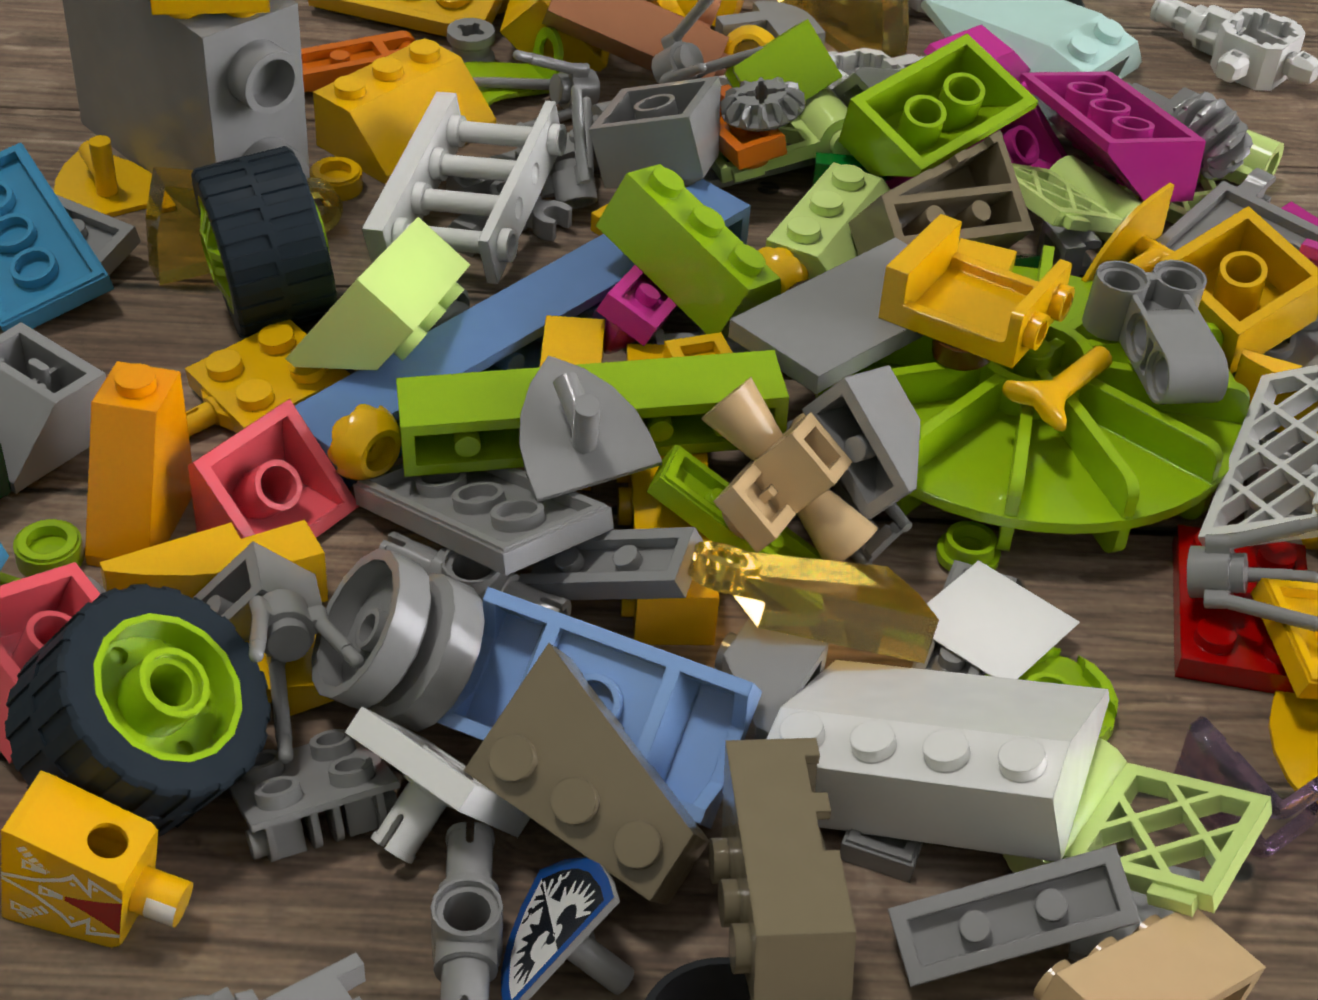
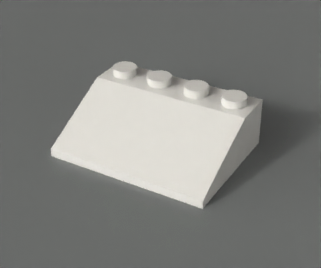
M835 660L780 707L766 739L817 738L820 759L819 764H817L816 793L828 792L831 806L830 819L818 820L819 827L842 831L854 829L863 834L1058 861L1063 859L1110 700L1109 690Z

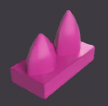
M636 265L607 293L596 310L606 318L604 334L605 354L618 352L626 348L627 344H632L635 341L645 346L678 307Z

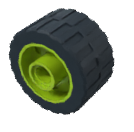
M282 146L195 168L191 177L200 217L199 235L213 282L223 295L239 337L245 339L260 332L268 325L286 320H292L296 325L321 319L337 302L335 278L323 221L300 162L293 150L287 146Z
M147 584L130 585L126 589L118 590L114 588L100 594L92 603L88 602L23 666L17 675L18 681L9 692L6 704L9 708L8 719L5 721L6 739L10 741L12 749L10 756L16 771L22 774L28 784L26 788L29 789L40 770L152 822L159 830L158 837L166 834L173 827L178 828L246 775L255 764V757L263 750L268 737L266 732L267 723L271 720V704L268 702L266 692L268 685L264 672L260 671L257 662H252L249 658V643L241 638L235 630L236 627L225 616L221 617L210 608L209 604L199 598H191L182 594L177 589L166 586L156 588L150 587Z

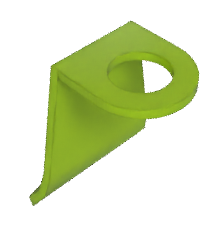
M553 27L541 28L535 39L533 53L544 56V45L546 40L549 39L553 45L554 58L563 61V44L558 31ZM486 61L464 62L472 77L551 79L554 74H559V71L532 64ZM478 87L489 106L503 99L549 93V90Z

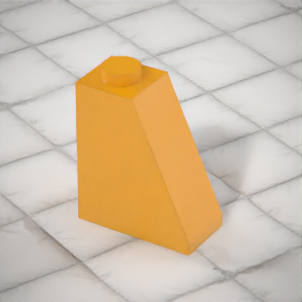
M117 361L91 401L85 544L87 565L100 567L99 562L168 542L192 498L188 465L192 463L180 371L151 367L141 363Z

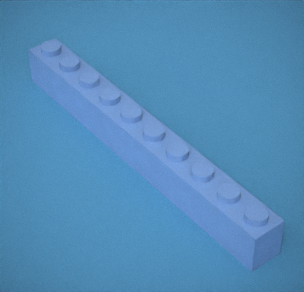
M704 179L686 187L703 205L718 212L724 219L725 226L747 245L751 205ZM602 234L428 331L427 335L403 361L393 353L378 370H358L295 405V408L326 455L332 442V428L340 418L350 415L360 404L371 405L377 409L379 405H382L392 413L400 429L396 378L540 367L546 315L605 319L606 323V318L596 310L607 293L635 264L606 235ZM402 446L398 458L402 456ZM341 476L348 488L358 481Z

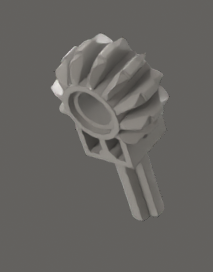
M1126 82L1206 140L1199 171L1205 178L1210 180L1213 178L1222 179L1228 173H1233L1244 163L1243 160L1250 154L1253 141L1247 133V124L1240 120L1237 111H1233L1227 106L1224 99H1216L1213 94L1206 91L1199 94L1186 87H1183L1171 99H1168L1138 83L1130 84Z

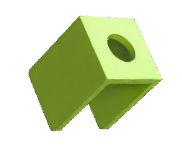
M808 19L796 24L762 46V49L725 71V77L732 88L740 87L742 81H758L760 77L764 80L781 77L784 82H796L800 91L804 92L805 101L843 77Z

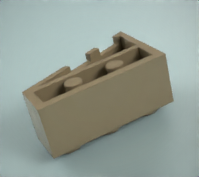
M1001 130L988 136L977 145L955 154L935 168L928 169L882 194L853 218L848 224L858 255L895 237L906 244H910L940 214L962 221L959 240L963 238L1006 249L1034 231Z
M548 643L463 771L587 858L600 863L610 874L649 901L669 905L708 845L709 839L655 768L648 763L624 731V727L614 714L607 709L585 680L583 673L573 660Z
M817 738L725 740L722 838L709 839V875L712 885L719 884L718 906L721 927H730L729 957L732 973L745 974L751 1000H852L856 927L840 850L826 849L818 825V820L830 819L831 806L828 792L816 793L817 764H819L820 759Z

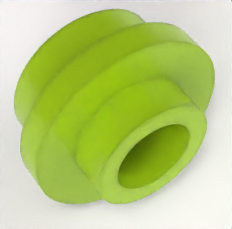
M960 521L952 524L947 529V532L939 538L936 557L938 562L949 572L954 560L971 565L979 560L996 570L999 565L1001 551L996 549L997 537L989 527L974 521Z

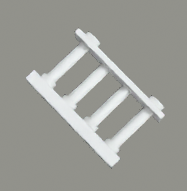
M436 91L362 227L371 263L417 217L422 219L430 211L489 216L482 231L429 227L455 251L481 254L487 283L498 284L507 263L513 262L516 257L519 237L557 156H562L565 152L567 131L565 125L559 123L556 101H545L533 127L467 121L466 117L460 113L456 93ZM466 142L523 147L517 160L455 155L459 147H463ZM448 176L506 181L500 195L438 189L441 181H445Z

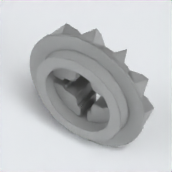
M760 77L758 81H742L740 87L730 88L725 92V98L720 101L721 114L726 123L743 130L759 132L777 129L796 119L805 108L804 92L800 91L798 83L792 81L784 82L781 77H776L772 80H764Z

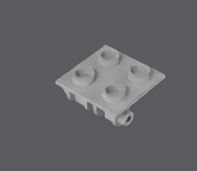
M333 729L315 735L310 739L309 744L293 748V760L288 764L279 761L277 750H262L255 757L253 767L246 775L229 787L228 791L250 828L245 833L253 860L267 856L271 863L307 851L300 819L302 817L309 840L314 849L323 847V838L318 813L325 811L329 829L336 842L345 839L340 806H342L346 830L350 837L378 829L397 800L394 789L400 788L399 780L381 757L346 734V729Z

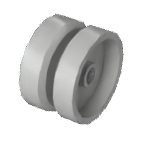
M376 549L360 558L343 577L326 607L330 621L363 656L364 664L361 668H353L318 633L316 634L312 653V681L319 695L356 709L361 707L367 709L370 707L372 712L412 731L419 732L436 724L450 710L470 679L481 649L485 624L482 599L475 589L444 574H427L420 563L391 550Z

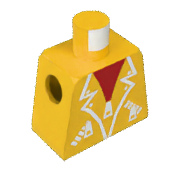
M40 770L1 830V917L110 948L121 945L138 915L173 928L176 927L188 906L193 891V882L155 868L159 830L152 822Z

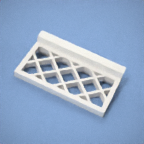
M1318 365L1261 376L1247 416L1243 421L1230 454L1229 471L1217 487L1200 530L1198 539L1202 546H1205L1206 534H1234L1318 516V470L1307 478L1301 475L1302 472L1318 462V434L1316 433L1318 431V407L1299 420L1294 418V416L1318 401ZM1297 391L1278 405L1274 404L1277 394ZM1283 426L1286 428L1263 445L1258 444L1260 439L1278 427ZM1302 441L1308 444L1284 461L1278 458ZM1267 466L1271 469L1248 486H1243L1244 480L1263 467ZM1287 482L1293 485L1292 488L1268 504L1262 500ZM1310 499L1313 500L1311 514L1285 517ZM1249 508L1255 511L1254 514L1239 524L1227 525L1228 522ZM1318 530L1255 545L1318 537Z

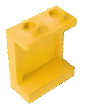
M940 214L886 266L878 318L1013 369L1029 349L1035 351L1039 349L1045 339L1049 326L1055 320L1062 322L1068 314L1075 294V288L1068 285L1072 263L1059 259L1038 282L957 252L962 221Z

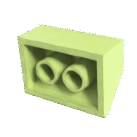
M833 162L766 239L765 247H783L790 250L801 264L807 268L809 273L808 279H812L859 256L848 223L878 197L890 191V188L882 177L866 173L854 165H841Z
M417 217L355 280L285 359L294 367L378 370L393 353L403 361L444 315L448 307L465 290L456 281L468 269L470 264L422 219Z

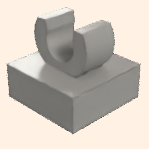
M1043 219L1036 255L1041 256L1043 245L1054 246L1053 266L1059 259L1071 262L1072 269L1070 275L1079 277L1086 273L1093 262L1085 251L1101 248L1102 242L1093 231L1068 230L1065 227L1052 226Z

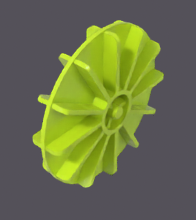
M1043 245L1038 269L1014 266L1012 272L1039 282L1053 266L1055 247ZM1070 275L1068 285L1075 288V294L1065 319L1062 322L1055 320L1049 326L1045 339L1039 349L1036 351L1029 349L1013 369L990 361L984 367L971 371L947 368L940 364L932 355L933 339L923 336L853 374L889 365L921 420L917 489L896 502L903 513L907 515L925 502L956 515L999 526L996 549L1008 552L1014 529L1059 534L1091 533L1105 552L1112 553L1124 550L1130 529L1154 524L1176 515L1190 520L1198 518L1208 509L1212 494L1217 490L1220 481L1229 471V457L1250 406L1249 391L1244 385L1235 381L1229 370L1226 393L1223 399L1217 403H1153L1120 342L1098 338L1089 333L1083 326L1082 317L1093 281L1084 282L1081 280L1082 278ZM1206 322L1220 347H1222L1223 333L1214 323ZM1096 346L1105 347L1112 355V364L1066 400L1064 410L1067 423L1066 429L1063 432L1057 431L1045 423L1034 407L1012 402L1002 392V387L1007 380H1052ZM832 386L815 394V398H818Z

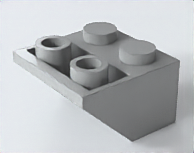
M22 322L0 334V443L2 445L11 491L14 493L20 492L89 448L91 401L106 379L105 372Z

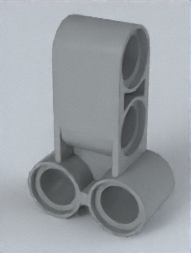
M1164 260L1157 263L1152 272H1145L1135 264L1125 261H1106L1100 264L1096 270L1083 313L1082 323L1086 330L1098 338L1120 342L1153 403H1217L1222 400L1228 386L1229 369L1222 348L1198 310L1207 284L1206 275L1201 269L1181 260Z

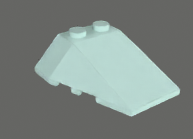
M923 0L921 8L945 38L982 24L1017 53L1031 69L1029 72L1111 71L1122 79L1136 70L1142 62L1138 41L1125 32L1118 22L1107 18L1102 13L1066 0Z

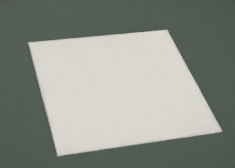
M979 560L905 621L992 677L1010 679L1020 678L1080 623Z

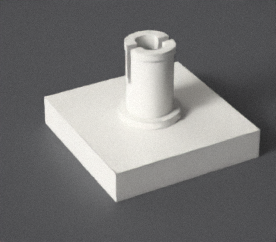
M364 707L360 708L345 731L346 734L404 773V778L409 781L378 830L374 831L371 836L374 842L383 847L386 845L385 850L407 863H413L416 858L415 854L446 806L516 837H519L530 819L529 816L465 773L463 770L466 765L426 738Z

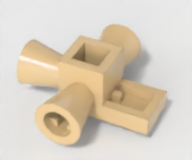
M750 377L701 418L702 421L751 459L713 502L722 511L723 519L728 528L736 536L745 539L756 553L773 542L796 514L828 570L850 557L878 530L876 525L830 490L851 465L852 460L811 412L806 416L804 413L797 416L790 424L789 429L782 434L752 377Z

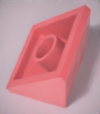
M290 399L188 465L197 532L232 522L239 537L242 539L305 519L317 538L359 507L356 505V499L341 476L336 473L335 467Z

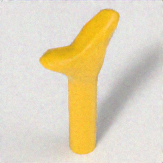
M1096 346L1052 380H1007L1002 387V392L1012 402L1034 407L1045 423L1055 430L1063 432L1066 429L1067 423L1064 410L1066 400L1112 364V355L1105 347Z

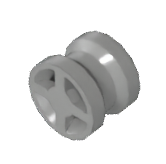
M462 18L448 25L447 41L452 45L449 51L459 55L463 62H495L494 52L490 49V46L495 41V29L490 22L478 18Z

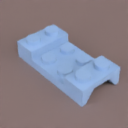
M488 587L483 598L485 624L479 655L470 679L455 704L437 723L483 741L547 644L550 643L573 660L583 673L585 680L607 709L621 723L626 734L648 763L655 768L697 824L711 829L723 798L725 740H745L762 691L753 682Z

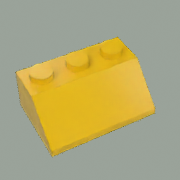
M426 38L415 40L409 46L386 57L378 58L372 64L349 75L338 77L334 82L313 92L316 145L336 157H345L357 162L361 166L362 172L385 185L436 91L456 93L460 113L466 117L467 121L496 124V117L462 58L443 48L437 42Z

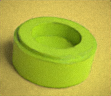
M45 519L34 522L23 528L16 535L13 542L18 570L25 577L76 562L80 567L85 557L80 531L73 524L63 520Z

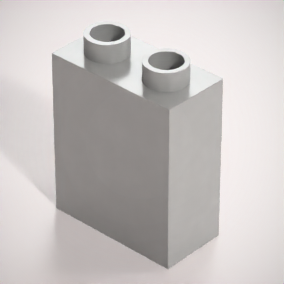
M62 0L81 122L96 135L108 136L114 149L130 161L150 171L165 188L197 212L198 208L191 177L195 168L282 146H287L295 153L311 191L297 2L294 0H270L269 13H257L246 18H236L222 13L199 14L189 19H176L168 15H152L150 0Z

